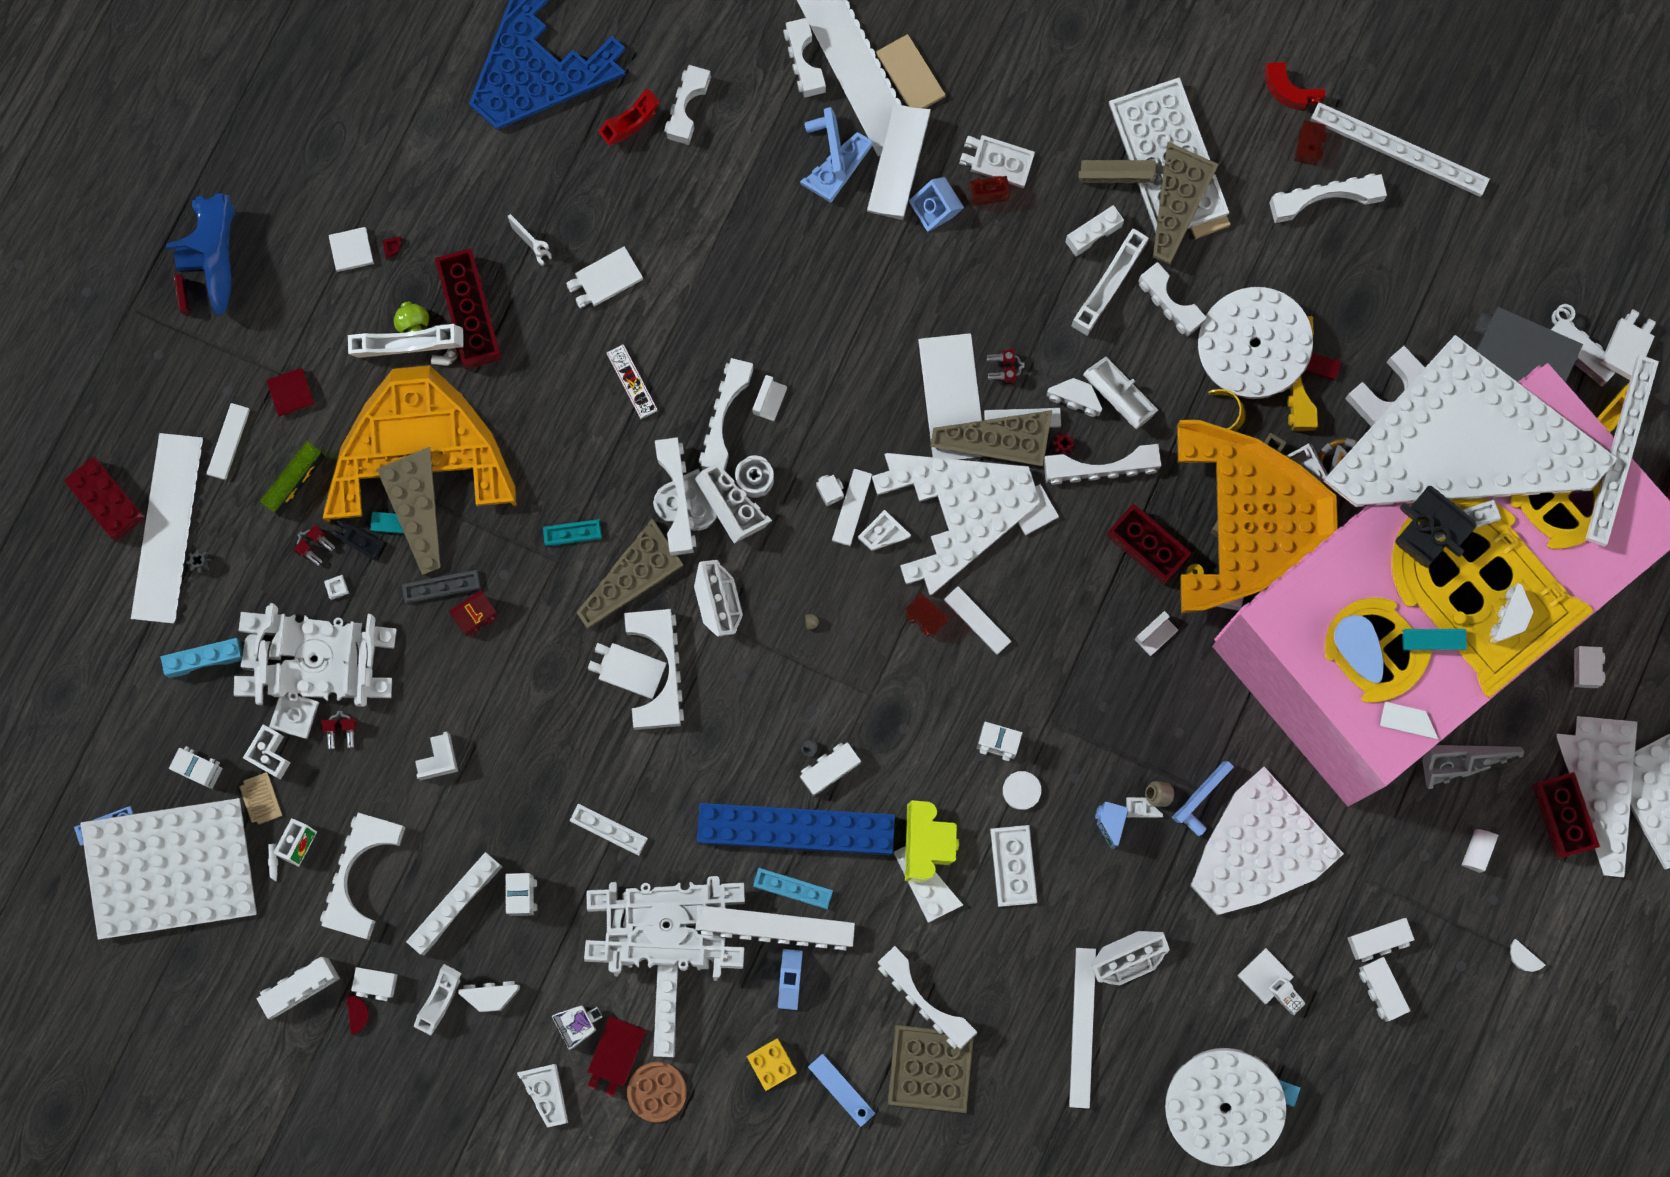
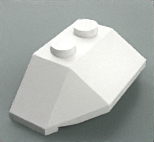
M718 560L699 562L694 588L703 624L716 636L735 634L743 613L734 578L720 565Z
M1138 931L1104 946L1091 965L1098 982L1120 986L1155 970L1170 949L1163 932Z

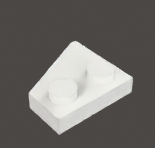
M884 510L858 536V539L871 551L909 539L911 534Z

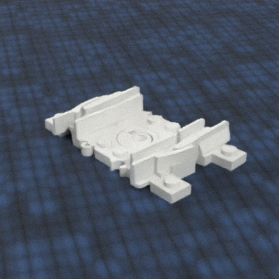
M270 603L266 607L265 614L241 612L238 631L257 634L253 654L255 658L259 659V666L254 668V676H234V697H255L256 704L263 705V686H268V695L273 697H285L288 694L291 702L298 700V694L302 697H322L328 701L329 694L335 693L337 694V701L342 698H354L356 706L364 707L367 705V697H392V678H372V666L375 647L394 649L397 630L395 628L376 627V620L372 614L367 616L366 632L361 633L362 623L351 621V624L348 623L343 626L341 618H336L333 622L334 625H331L329 621L308 619L305 615L304 621L298 623L295 621V614L291 617H286L285 614L279 615L278 607L274 603ZM264 635L275 636L272 643L270 641H262ZM356 645H358V649H359V664H357V662H358V653H357V647H356ZM281 656L294 657V660H284L282 665L280 663L268 665V659L281 661ZM317 656V662H312L311 657Z
M711 876L707 879V885H694L690 882L688 890H682L681 884L678 883L676 886L655 887L652 891L648 883H643L641 891L636 888L626 889V892L622 893V900H618L616 882L609 884V890L587 891V911H607L606 941L586 940L584 961L609 963V971L614 973V976L619 975L622 965L632 967V964H635L639 967L641 960H647L649 968L653 965L674 966L678 963L679 969L682 971L688 969V963H691L693 967H697L699 971L701 969H709V960L714 962V981H717L720 977L721 968L743 969L744 947H725V938L720 937V933L713 932V936L698 934L697 930L686 928V926L696 925L698 906L726 908L725 905L745 904L744 883L720 885L719 877ZM669 922L670 927L664 928L663 923Z

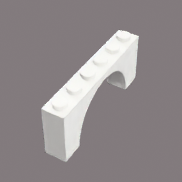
M671 609L624 613L627 635L642 636L656 643L665 653L669 664L668 680L659 696L644 706L632 708L634 730L681 726L680 721H684L683 709H679V702H682V690H678L677 683L681 682L680 671H676V664L679 663V653L675 652L674 645L678 644L677 633H673V626H676L675 614H672Z
M358 813L357 817L354 816L352 819L351 828L353 829L351 835H348L346 838L345 846L347 848L345 854L340 856L339 865L341 866L339 873L336 872L334 875L333 884L335 885L333 891H330L327 896L326 902L329 904L327 910L322 912L320 921L323 927L370 940L375 921L362 915L351 902L347 888L348 874L355 860L368 849L379 845L400 846L405 827Z

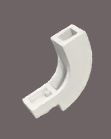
M445 964L442 966L428 1000L417 1015L414 1024L415 1028L432 1035L456 993L461 981L459 980L460 972Z

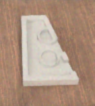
M552 1064L518 1072L519 1078L522 1079L526 1087L525 1089L531 1095L546 1126L552 1127L568 1123L557 1065Z

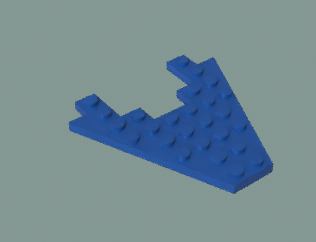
M510 0L469 105L491 126L499 130L623 77L626 73L615 61L626 50L625 47L611 36L587 61L572 50L559 62L535 41L547 29L546 25L535 15L549 0Z

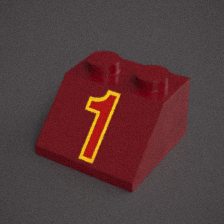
M482 590L449 610V613L465 636H473L480 631L479 628L484 624L486 626L490 625L496 620L495 617L498 616Z

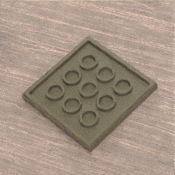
M895 1025L887 1105L966 1113L973 1038L961 1050L958 1047L953 1049L946 1041L948 1037L944 1033L940 1035L935 1029Z

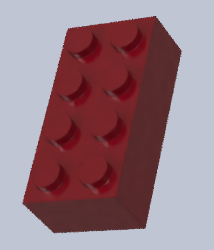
M94 456L63 480L115 542L146 518Z
M1134 503L1111 527L1106 535L1163 585L1169 581L1192 554Z
M1575 772L1532 785L1557 860L1600 847Z

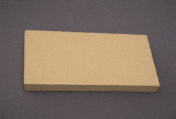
M908 34L876 51L878 59L908 107L925 109L945 97V93Z

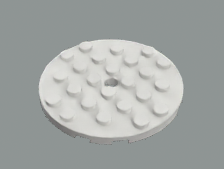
M1249 287L1234 291L1220 299L1206 315V321L1201 325L1198 338L1201 363L1213 382L1222 389L1233 392L1237 397L1261 399L1285 391L1304 373L1311 359L1313 335L1305 312L1292 298L1274 289ZM1252 339H1259L1261 341L1260 345L1252 347L1250 345Z
M1218 1048L1195 1055L1177 1070L1167 1090L1166 1118L1174 1138L1190 1155L1211 1165L1238 1166L1256 1160L1275 1144L1284 1127L1286 1101L1279 1079L1262 1060L1241 1050ZM1221 1104H1230L1231 1110L1227 1113L1223 1112L1220 1109Z

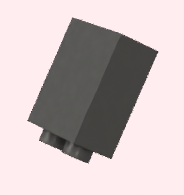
M1497 307L1492 315L1483 311L1473 331L1482 336L1476 351L1516 382L1529 375L1538 365L1543 367L1547 363L1566 382L1583 346L1580 342L1500 307Z

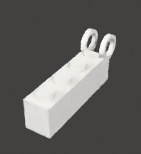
M1562 304L1552 314V322L1555 326L1551 330L1583 344L1574 364L1602 387L1615 374L1613 370L1600 364L1605 353L1601 345L1592 342L1585 332L1579 331L1572 322L1575 317L1574 308L1571 305ZM1559 312L1565 313L1567 320L1562 319Z

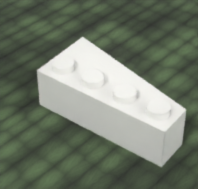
M718 463L702 470L695 478L734 544L762 530L772 521L760 511L761 508L756 503L753 504L743 489L740 490L734 484V480Z
M319 957L310 965L294 972L295 974L291 977H286L277 982L278 985L272 989L269 987L260 992L261 996L256 999L267 1019L277 1017L338 981L340 977L330 959Z

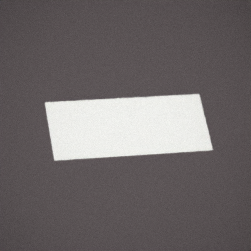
M971 334L919 339L930 439L935 427L982 421ZM932 447L933 458L958 460L985 457Z

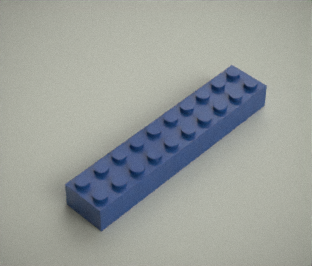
M700 803L697 843L892 856L895 815Z

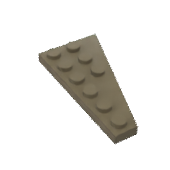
M1168 141L1153 257L1170 265L1219 164Z
M1052 410L933 428L930 447L1043 466Z
M427 447L377 469L422 575L441 567L431 447Z
M653 519L648 522V525L640 532L636 540L628 547L608 575L576 612L587 629L684 567L677 555H670L668 541Z

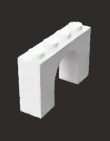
M1405 346L1399 349L1386 362L1402 379L1404 391L1425 368ZM1363 382L1345 398L1371 427L1394 403L1377 398Z

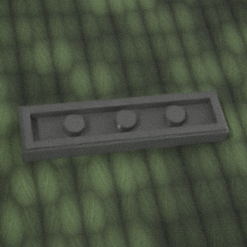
M478 570L401 584L405 604L481 589Z

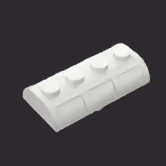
M1107 357L1091 366L1083 374L1135 429L1145 424L1158 411L1135 387V380H1129Z

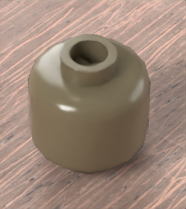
M1153 781L1146 788L1145 796L1149 804L1167 807L1174 799V789L1168 782Z

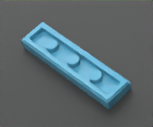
M758 868L753 884L755 888L828 910L833 890Z

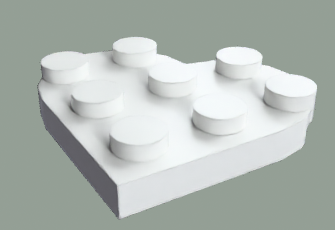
M699 469L683 476L684 480H688L689 491L685 492L686 499L690 498L691 510H688L689 517H693L694 528H691L692 531L707 529L717 519L716 513L695 480L700 474ZM673 481L658 489L653 501L655 512L665 522H674L677 512L678 497Z

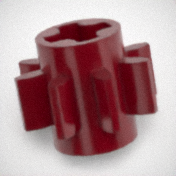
M1067 432L1062 437L1057 435L1056 439L1058 442L1055 441L1052 444L1057 446L1055 454L1059 452L1064 455L1066 453L1072 455L1073 451L1071 448H1076L1077 444L1072 443L1074 436L1068 437ZM1062 442H1066V448H1063Z

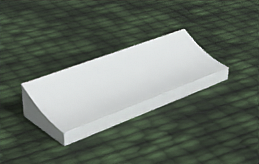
M894 104L867 212L904 220L931 109Z

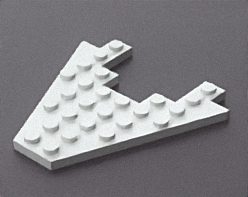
M886 453L885 458L889 471L872 476L877 495L914 484L919 502L938 496L949 531L931 536L936 555L900 565L906 585L924 579L930 596L1040 504L1029 467Z

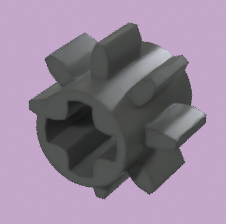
M197 549L195 554L189 553L191 558L186 563L192 565L190 569L192 572H195L197 569L202 574L203 570H210L208 564L212 560L206 559L208 556L206 551L201 554ZM199 559L202 561V564H198L196 561Z

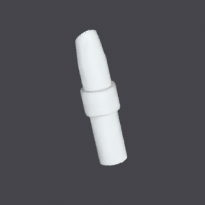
M268 844L269 874L271 879L277 881L278 858L277 855L273 854L276 844Z

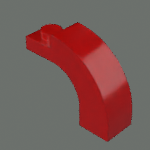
M1286 62L1266 64L1264 69L1266 85L1278 102L1296 110H1305L1308 103L1317 105L1319 102H1323L1326 96L1325 89H1300L1289 81L1286 73Z
M650 89L644 90L627 111L617 117L607 119L598 130L599 134L608 145H613L628 138L653 118L656 114L655 109L660 104L659 100Z

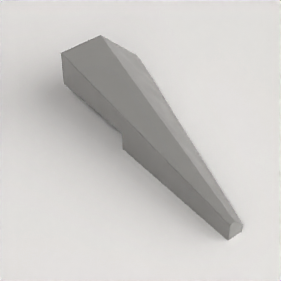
M1435 745L1424 754L1422 760L1426 787L1432 789L1435 784L1441 782L1446 784L1452 778L1458 776L1466 777L1491 768L1490 765L1498 762L1506 763L1509 758L1515 756L1521 758L1523 757L1524 750L1521 747Z

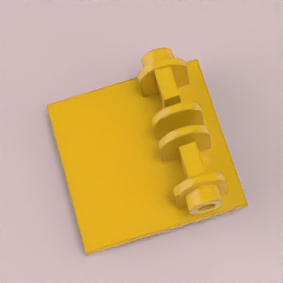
M778 1038L746 1056L765 1091L797 1073Z

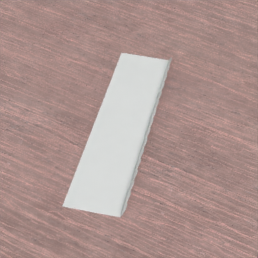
M797 0L805 17L808 18L809 25L868 138L873 141V148L876 154L880 156L894 104L901 105V101L896 98V92L891 88V82L886 78L884 69L880 68L881 64L875 58V51L870 49V42L868 39H865V33L860 29V23L855 19L854 11L850 9L848 0Z
M159 433L131 619L165 623L175 622L189 535L188 529L192 514L191 506L194 501L195 483L201 455L200 448L203 442L202 437Z

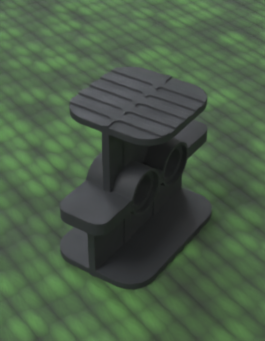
M1428 485L1411 507L1406 503H1403L1400 507V510L1410 517L1412 522L1397 537L1395 543L1405 553L1409 554L1410 557L1414 558L1416 562L1428 568L1444 547H1447L1460 557L1464 550L1459 546L1475 529L1477 523L1437 489ZM1418 520H1428L1429 527L1421 528ZM1442 532L1445 534L1446 539L1441 542L1437 541L1434 534Z

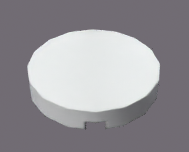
M1018 771L1011 774L1003 785L1005 801L1010 807L1017 810H1027L1033 807L1041 796L1039 780L1033 774L1026 771Z

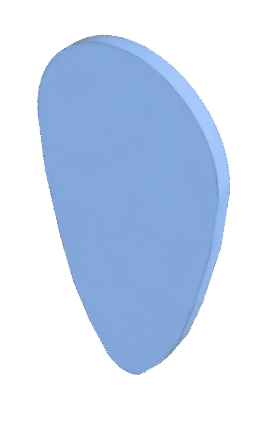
M1359 615L1345 617L1335 629L1334 640L1337 648L1359 675L1371 682H1380L1383 675V658L1378 637L1372 623Z

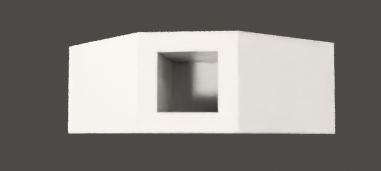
M1072 378L1048 389L1046 396L1049 397L1050 401L1065 403L1068 408L1073 410H1083L1086 415L1095 417V415L1100 416L1102 407L1092 385Z
M1519 583L1509 587L1505 598L1508 600L1505 606L1502 605L1497 617L1500 618L1498 624H1494L1490 631V636H1492L1490 642L1493 644L1526 631L1533 610L1523 586Z
M515 981L503 982V986H495V983H485L482 988H475V985H463L464 989H459L458 991L479 1012L502 1011L520 990V985H515Z

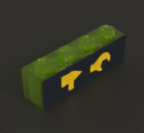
M306 441L259 502L280 517L324 460L325 455Z

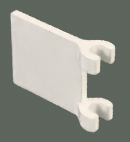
M510 214L508 219L512 229L534 250L539 265H545L541 258L543 256H547L549 259L552 258L551 253L547 251L549 249L548 244L544 241L535 240Z

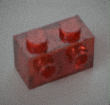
M1307 120L1303 121L1294 161L1315 166L1318 160H1322L1324 149H1321L1322 143L1326 142L1328 132H1325L1326 125Z
M994 176L987 179L978 178L970 181L971 205L1008 201L1010 191L1007 176Z
M922 593L905 609L907 614L905 617L912 624L916 622L921 627L919 630L927 637L930 635L934 638L949 622V618Z

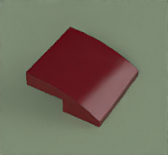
M302 367L266 380L278 417L315 405Z

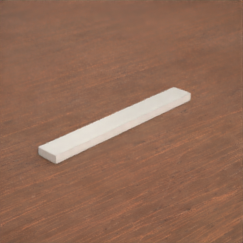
M1076 948L1069 1099V1107L1090 1108L1095 973L1091 964L1096 958V949Z

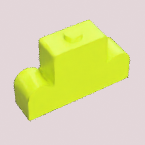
M912 800L907 804L905 881L925 882L935 874L934 864L950 865L956 860V850L959 848V839H956L957 825L955 823L933 821L937 815V809L930 802Z

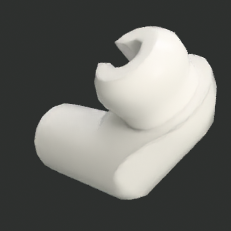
M449 348L443 356L432 355L431 364L450 365L458 357L457 349Z

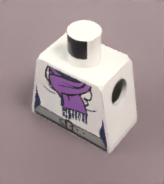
M582 1005L555 1014L552 1018L568 1049L571 1050L596 1031L593 1022L601 1019L602 1015L598 1007L587 1012Z

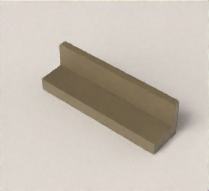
M1082 160L1079 180L1081 183H1155L1156 161Z

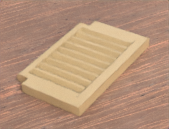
M268 772L244 780V785L239 786L251 823L257 822L259 825L282 816Z

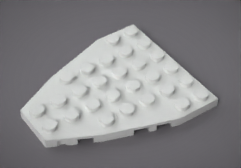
M1263 767L1234 793L1204 848V853L1190 886L1216 915L1260 904L1314 881L1344 853L1271 773Z

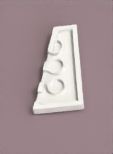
M906 846L893 852L904 875ZM936 872L933 877L925 882L908 881L928 923L963 906Z

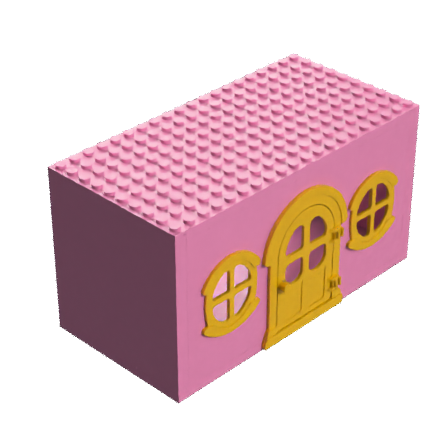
M1548 363L1543 367L1538 365L1529 375L1518 382L1610 452L1614 437ZM1631 459L1609 541L1604 547L1585 540L1602 478L1591 491L1576 490L1566 493H1552L1554 495L1553 499L1539 510H1534L1529 496L1523 494L1507 497L1488 496L1478 499H1452L1450 501L1461 510L1494 500L1501 520L1477 527L1472 531L1484 537L1490 544L1489 549L1474 562H1468L1462 555L1458 557L1447 547H1444L1443 551L1459 568V574L1443 587H1437L1433 583L1429 568L1420 565V563L1416 562L1414 558L1410 557L1409 554L1405 553L1395 543L1397 537L1412 522V519L1400 510V507L1406 502L1390 505H1367L1359 514L1353 516L1344 527L1341 526L1328 540L1325 539L1312 553L1309 552L1297 565H1293L1281 578H1277L1266 590L1261 591L1251 603L1248 602L1216 636L1212 647L1347 807L1386 787L1670 550V501L1638 464ZM1413 503L1406 504L1411 507ZM1558 503H1561L1579 526L1574 529L1556 528L1543 520V516ZM1420 519V520H1418V523H1421V522H1424V521H1428V520H1426V519ZM1445 537V538H1442V539H1439V540H1437V541H1440V542H1441V541H1444V540L1446 539V537ZM1495 557H1501L1512 569L1513 577L1509 587H1513L1517 583L1523 586L1533 614L1526 631L1493 644L1490 642L1492 638L1490 631L1494 624H1498L1500 618L1497 615L1501 606H1505L1508 600L1505 598L1509 587L1502 591L1491 589L1479 575V571ZM1465 582H1471L1484 599L1482 609L1475 614L1467 615L1463 612H1458L1449 601L1450 594ZM1351 615H1377L1395 624V629L1379 641L1383 663L1394 675L1392 681L1384 683L1371 682L1360 676L1342 656L1334 640L1335 629L1342 619ZM1403 629H1466L1467 650L1410 651L1408 666L1403 671L1398 669L1383 649L1395 637L1402 634ZM1385 702L1426 711L1438 739L1380 726Z

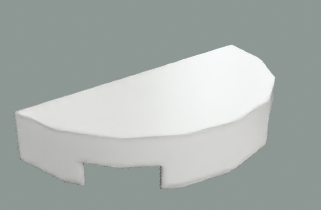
M1513 940L1510 945L1511 960L1517 968L1523 971L1534 972L1546 966L1518 940Z

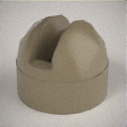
M813 614L805 615L806 629L810 630L818 626L819 619Z

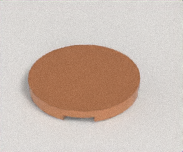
M651 1062L638 1068L632 1075L627 1088L628 1102L632 1110L639 1117L650 1122H663L673 1118L682 1109L687 1096L686 1083L681 1073L675 1067L663 1062Z

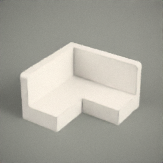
M443 732V735L430 738L434 757L415 761L418 771L417 778L420 781L458 772L451 736L448 732Z

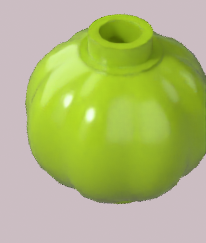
M404 302L395 313L393 320L395 329L400 333L425 330L429 323L427 310L418 304Z

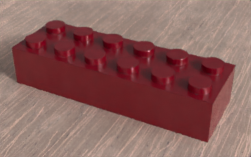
M472 249L436 257L435 262L451 322L463 328V347H459V352L465 369L502 360Z

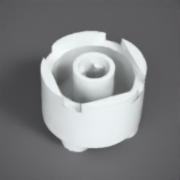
M749 456L736 467L735 478L737 487L740 490L743 489L747 494L746 496L758 498L767 495L774 483V474L771 465L765 458ZM754 474H757L758 476L756 480H752Z

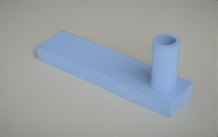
M829 107L824 109L825 117L805 122V128L807 133L827 128L833 171L837 179L842 181L846 180L837 119L832 108Z
M1223 761L1171 818L1176 823L1184 822L1197 836L1202 835L1207 828L1192 812L1234 766L1228 761Z
M823 1054L808 1066L860 1127L875 1114Z

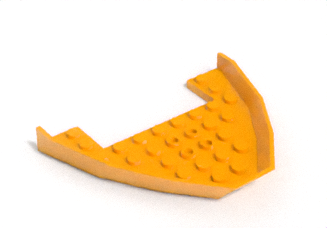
M430 365L395 368L390 371L364 404L340 448L325 503L323 520L326 523H330V519L362 517L360 479L379 478L378 468L427 447H431L432 473L473 469L477 506L512 503L513 506H517L516 490L493 434L463 395Z
M1201 420L1179 421L1177 425L1178 463L1216 462L1219 574H1181V614L1203 611L1261 592L1269 587L1277 578H1281L1293 565H1297L1309 552L1312 553L1325 539L1328 540L1337 530V499L1332 491L1300 464L1257 438Z

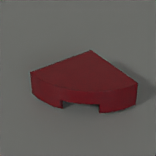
M401 236L382 240L385 258L390 259L399 252L402 245Z

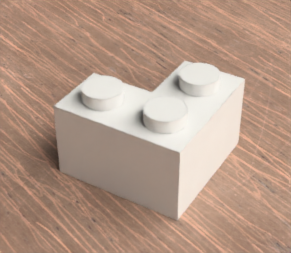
M263 724L243 759L280 780L290 765L289 761L275 754L284 736Z

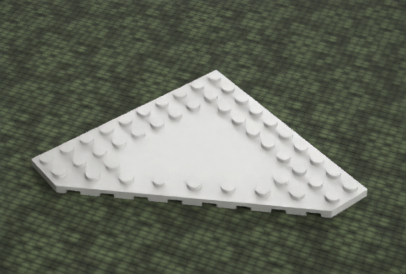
M1454 335L1328 474L1324 482L1355 507L1372 504L1390 505L1401 502L1414 503L1428 485L1437 489L1449 500L1459 498L1478 499L1488 496L1507 497L1517 494L1536 495L1547 492L1566 493L1576 490L1591 491L1618 458Z

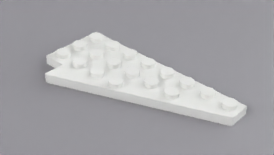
M1577 716L1576 735L1557 734V740L1568 772H1575L1600 847L1595 848L1603 874L1624 877L1637 722Z

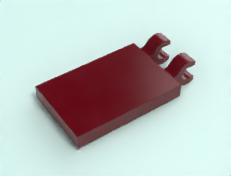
M609 1016L587 1071L592 1074L587 1087L596 1090L600 1077L609 1080L611 1083L605 1095L614 1098L618 1085L625 1086L646 1030Z

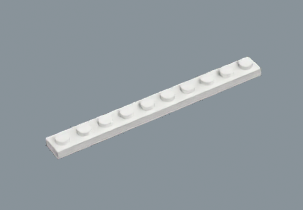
M1320 102L1310 121L1479 197L1483 195L1489 182V178Z
M1642 355L1636 358L1610 453L1618 459L1602 478L1585 539L1604 547L1609 541L1659 362Z

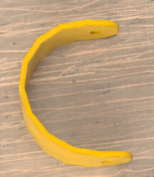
M1216 389L1209 391V395H1227L1238 401L1240 407L1239 416L1236 422L1226 429L1232 431L1240 429L1246 416L1243 403L1229 390Z

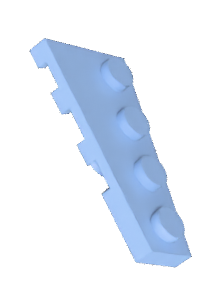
M857 132L841 146L846 180L839 181L833 171L830 155L826 159L827 161L820 167L817 166L807 178H803L800 181V184L827 201L832 202L873 146V141Z

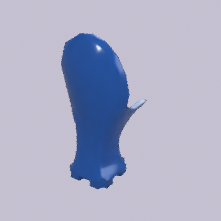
M219 193L211 198L199 196L192 200V208L198 219L197 228L189 236L166 244L167 249H176L173 254L177 271L205 270L209 298L216 316H221L228 309L231 292L229 238L231 221L235 216V208L231 205L229 195Z

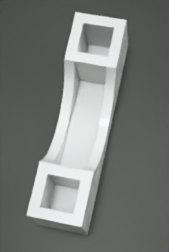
M808 18L787 22L786 30H783L785 40H789L790 47H788L789 56L794 58L795 64H792L794 74L799 76L800 81H797L799 92H803L804 98L826 93L822 70L808 65L802 56L804 48L812 42Z
M689 65L687 71H683L681 78L683 84L682 87L677 89L676 98L678 99L676 105L673 104L671 107L670 115L672 117L665 126L667 139L689 145L694 131V122L686 115L685 108L692 98L706 94L711 79L709 70Z
M1157 262L1140 276L1139 286L1144 292H1148L1152 296L1151 299L1155 305L1161 306L1164 310V315L1176 323L1177 330L1188 337L1206 321L1207 317L1195 304L1182 306L1169 298L1166 284L1170 276Z

